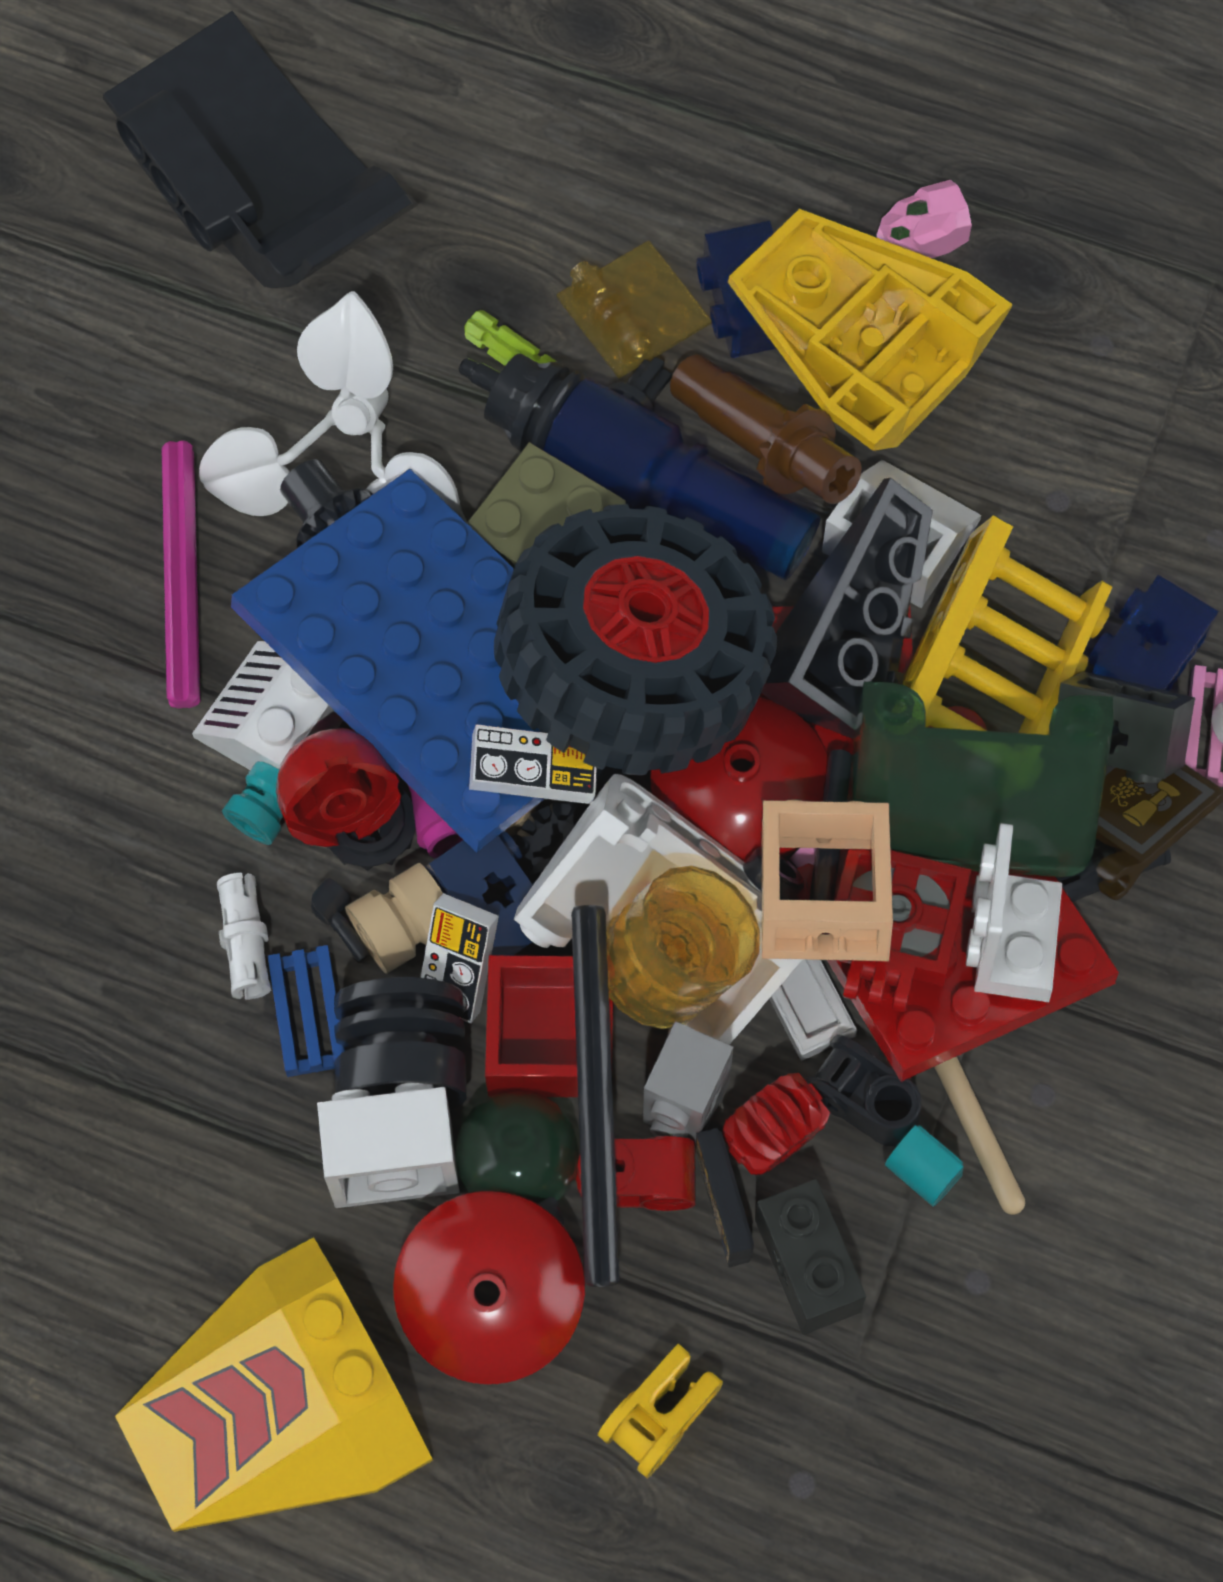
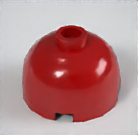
M351 729L323 730L305 737L288 751L280 764L277 776V801L287 828L293 837L307 845L337 846L339 843L336 834L341 832L349 834L355 831L358 840L371 835L389 821L400 805L401 799L396 772L370 741Z

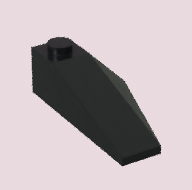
M891 477L882 480L777 630L776 654L770 665L771 672L761 692L776 704L795 712L805 721L867 745L877 744L901 695L905 673L898 672L903 641L904 639L911 638L914 619L908 618L913 584L921 580L933 514V510Z

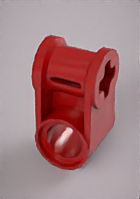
M658 1136L647 1139H614L617 1208L678 1211L689 1209L696 1205L695 1142L693 1140L676 1136ZM579 1155L575 1182L577 1191L582 1197Z

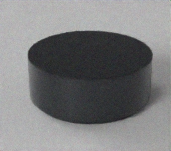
M762 847L756 848L743 864L746 876L760 891H762ZM779 854L780 900H794L804 888V880L795 866Z

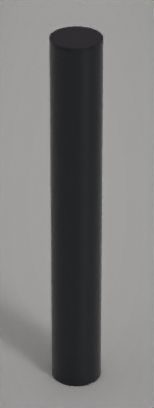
M839 749L829 752L822 802H847L853 758L850 752ZM816 848L809 900L834 901L841 849Z

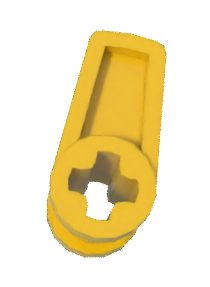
M679 1343L640 1387L630 1393L618 1405L597 1434L607 1444L614 1441L640 1463L637 1470L647 1479L668 1458L682 1439L685 1431L717 1395L723 1385V1381L718 1376L708 1371L696 1383H690L688 1392L672 1411L666 1414L657 1412L655 1406L668 1391H674L676 1381L686 1371L691 1360L689 1352Z

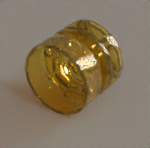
M692 865L670 868L654 879L631 903L606 923L609 997L620 1011L640 1024L660 1029L672 1028L675 1021L686 1025L751 972L760 953V929L752 906L734 884L714 871Z

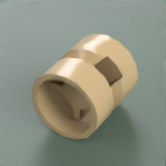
M421 863L415 864L390 879L388 893L383 895L376 890H372L345 907L359 938L373 960L385 974L416 956V944H427L433 905L443 892Z

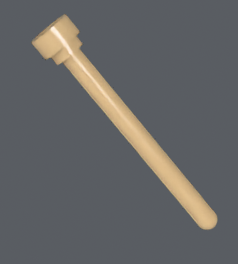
M957 1056L935 1066L936 1072L1001 1208L1010 1215L1020 1213L1025 1207V1198Z

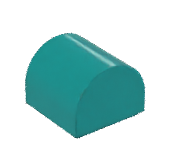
M915 1125L885 1163V1167L932 1207L937 1205L963 1176L964 1168L963 1162L920 1125L918 1127Z

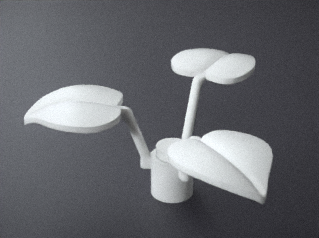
M355 291L347 293L335 305L313 319L304 329L298 341L297 356L306 376L316 386L324 390L341 389L340 394L333 403L332 410L327 413L326 417L293 447L281 455H278L277 445L273 437L263 429L240 427L230 430L213 442L200 463V481L211 494L241 513L251 516H267L279 512L288 503L280 492L282 481L290 473L284 465L295 460L331 426L336 425L340 431L348 435H362L369 432L371 434V469L378 479L370 483L366 489L375 494L404 472L411 469L467 523L453 479L436 460L422 453L406 452L391 458L386 468L382 463V433L385 429V424L378 418L388 403L387 387L393 375V360L380 325Z

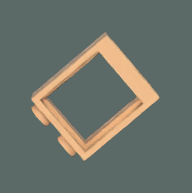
M801 800L763 801L762 959L889 961L893 927L889 803H865L862 801L808 802ZM779 848L872 849L873 902L780 900Z

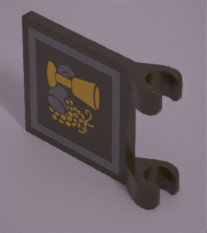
M1185 764L1184 767L1158 783H1144L1126 777V770L1106 765L1101 769H1092L1054 802L1033 809L1026 818L1027 826L1034 831L1029 834V838L1038 849L1048 851L1058 843L1071 822L1103 842L1117 853L1106 856L1097 866L1098 876L1104 879L1098 886L1099 891L1112 900H1119L1129 892L1146 867L1223 802V789Z

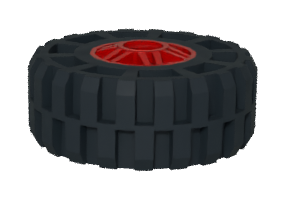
M628 504L608 505L603 508V511L595 513L588 509L566 517L563 526L557 523L542 531L536 536L533 546L524 550L515 564L496 625L498 629L494 638V658L498 665L502 667L499 674L501 684L510 700H517L519 703L517 712L531 729L535 730L538 728L542 733H548L546 741L563 753L570 746L586 754L583 761L585 764L601 770L605 766L622 769V774L645 775L648 770L660 769L661 774L686 769L692 759L696 763L704 762L720 753L724 743L735 740L745 727L771 672L770 665L776 654L777 635L772 627L775 620L773 608L767 594L760 593L759 590L762 583L750 564H743L737 557L735 547L720 536L717 539L706 532L703 524L689 517L682 520L666 514L667 510L647 506L642 510L629 509Z

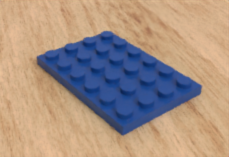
M409 469L233 593L231 608L355 732L370 741L390 767L477 853L544 800V798L469 790L472 734L476 725L541 732L538 728L532 730L517 712L519 703L516 699L510 700L505 693L499 679L502 667L498 665L494 658V638L498 629L496 623L514 568Z

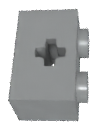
M675 1021L644 1087L643 1122L651 1126L650 1132L655 1137H684L696 1143V1133L708 1130L730 1083L733 1046Z

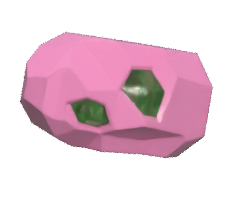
M947 180L922 187L913 196L898 201L882 217L876 238L930 258L950 253L969 241L972 224L968 205L959 186L952 180Z

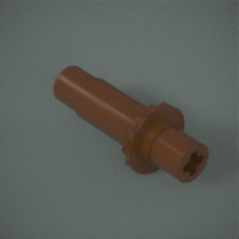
M699 354L689 356L683 360L674 371L670 383L672 396L697 413L703 422L759 459L756 470L764 477L763 484L776 493L791 494L805 487L827 503L836 504L846 499L856 488L861 477V462L858 458L835 444L834 422L830 415L820 408L815 409L804 404L797 412H793L737 374L725 371Z

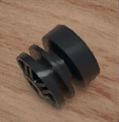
M395 977L358 982L342 988L334 996V1012L336 1019L339 1020L334 1026L336 1042L350 1049L342 1052L335 1059V1093L360 1089L368 1091L370 1096L395 1093V1088L401 1084L422 1083L432 1084L433 1088L445 1087L449 1110L459 1107L467 1100L465 1054L451 1047L465 1037L464 1021L459 1018L464 1014V997L461 989L451 983L435 979Z

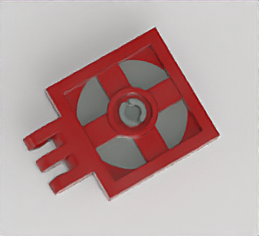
M872 849L848 850L835 901L873 902ZM890 850L893 927L889 961H837L851 964L843 997L855 1000L860 992L861 979L872 981L868 998L869 1004L880 1006L885 985L897 987L892 998V1009L905 1012L913 979L944 986L972 869Z

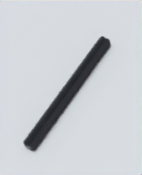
M581 905L573 908L571 917L585 1282L588 1286L607 1287L618 1284L620 1275L606 912L603 906Z

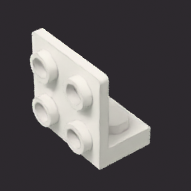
M1000 823L996 844L984 843L979 875L976 876L971 912L975 913L973 929H970L965 966L976 967L975 992L1049 1002L1053 989L1062 883L1008 875L1013 825Z

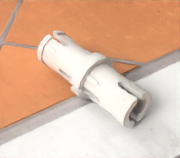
M232 873L221 877L217 881L224 926L223 930L219 931L221 947L227 950L232 997L241 999L243 997V989H245V1000L263 997L271 991L264 954V942H267L269 938L266 924L260 921L255 876L247 873L244 876L245 884H243L242 873Z

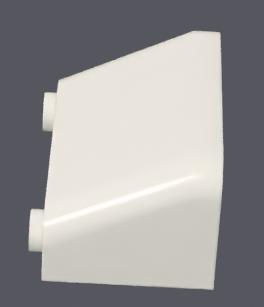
M614 774L596 795L517 907L514 920L520 924L522 932L535 944L544 948H548L550 945L565 947L572 939L571 912L573 908L581 905L603 906L606 912L607 957H613V969L667 1007L666 1019L670 1026L668 1034L676 1021L729 1045L803 960L762 959V891L746 876L743 870L745 862L642 786L620 774Z

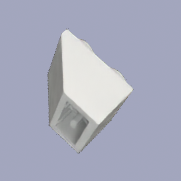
M881 460L861 473L860 480L854 491L837 504L826 520L822 552L829 556L831 555L882 480L891 477L933 510L921 580L913 584L910 601L922 608L979 523L981 515L886 461Z

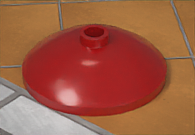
M759 697L743 730L735 740L724 743L720 753L704 762L696 763L692 759L686 769L661 774L660 769L651 770V794L745 862L756 848L762 847L763 801L801 800L822 802L828 756L818 735L803 718L772 700ZM744 758L749 760L753 767L746 772H739L731 766V763L736 759ZM779 848V854L786 857L798 848Z
M503 1191L470 1192L447 1200L434 1208L409 1234L401 1249L395 1268L393 1282L395 1309L403 1332L411 1345L428 1363L441 1372L456 1379L476 1384H501L516 1381L537 1372L550 1363L563 1350L576 1330L581 1317L585 1296V1277L581 1257L575 1242L562 1223L536 1202L523 1196ZM484 1280L494 1282L500 1291L499 1298L493 1303L481 1302L475 1294V1287L479 1282Z

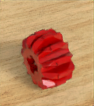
M790 1073L780 1076L770 1085L767 1084L760 1092L751 1096L744 1105L736 1109L735 1113L726 1119L722 1135L730 1147L728 1151L738 1164H743L751 1175L764 1174L799 1151L801 1147L825 1128L830 1111L821 1101L823 1097L812 1083L808 1084L800 1073Z

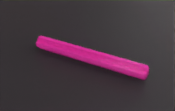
M182 440L166 442L162 447L166 691L169 705L177 709L193 708L200 703L194 452L191 443Z

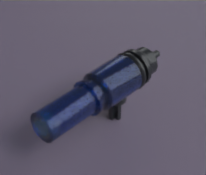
M521 353L515 355L501 372L482 362L477 363L470 358L463 359L459 366V373L469 378L471 383L490 392L484 410V418L503 429L514 448L522 452L530 442L626 500L629 509L644 510L647 506L665 509L667 510L666 514L682 520L689 517L703 524L704 530L717 539L721 536L735 547L737 556L783 581H787L803 560L816 535L821 517L708 456L709 449L707 446L701 443H697L693 447L689 446L684 442L682 430L678 425L654 413L652 403L672 378V373L663 369L665 362L660 358L654 357L651 362L644 359L626 383L615 382L608 387L591 378L586 379L583 372L579 370L570 373L569 368L558 361L539 364Z

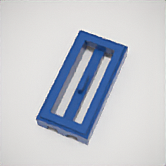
M328 945L318 946L316 951L305 953L304 949L292 951L291 956L280 957V953L268 955L287 1077L335 1069V1059L346 1050L344 1046L336 1042L334 1026L339 1020L336 1019L334 1012L336 988ZM319 966L333 1052L332 1055L321 1056L307 970V968ZM294 970L308 1059L298 1061L284 972Z

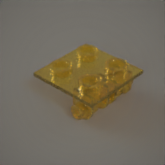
M649 240L601 269L597 265L591 266L587 261L577 264L570 272V276L573 279L572 285L556 294L557 299L618 379L638 368L644 359L650 361L712 324V320Z

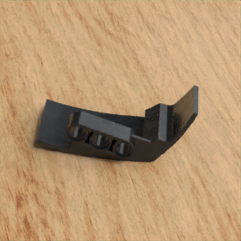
M233 11L103 94V100L117 117L115 120L116 127L122 141L196 241L209 252L224 244L264 287L282 288L298 284L418 206L414 198L399 186L390 173L374 165L367 169L276 67Z

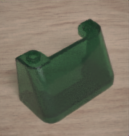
M863 682L852 750L850 801L889 803L890 850L979 872L984 843L996 844L1000 823L1013 825L1008 874L1067 877L1084 871L1091 861L1096 841L1114 724L1113 697L1076 695L1061 700L1053 709L1049 725V735L925 727V706L917 692L908 686L896 683Z

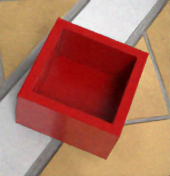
M489 955L485 1064L488 1096L578 1098L573 956ZM607 957L612 1066L613 957Z

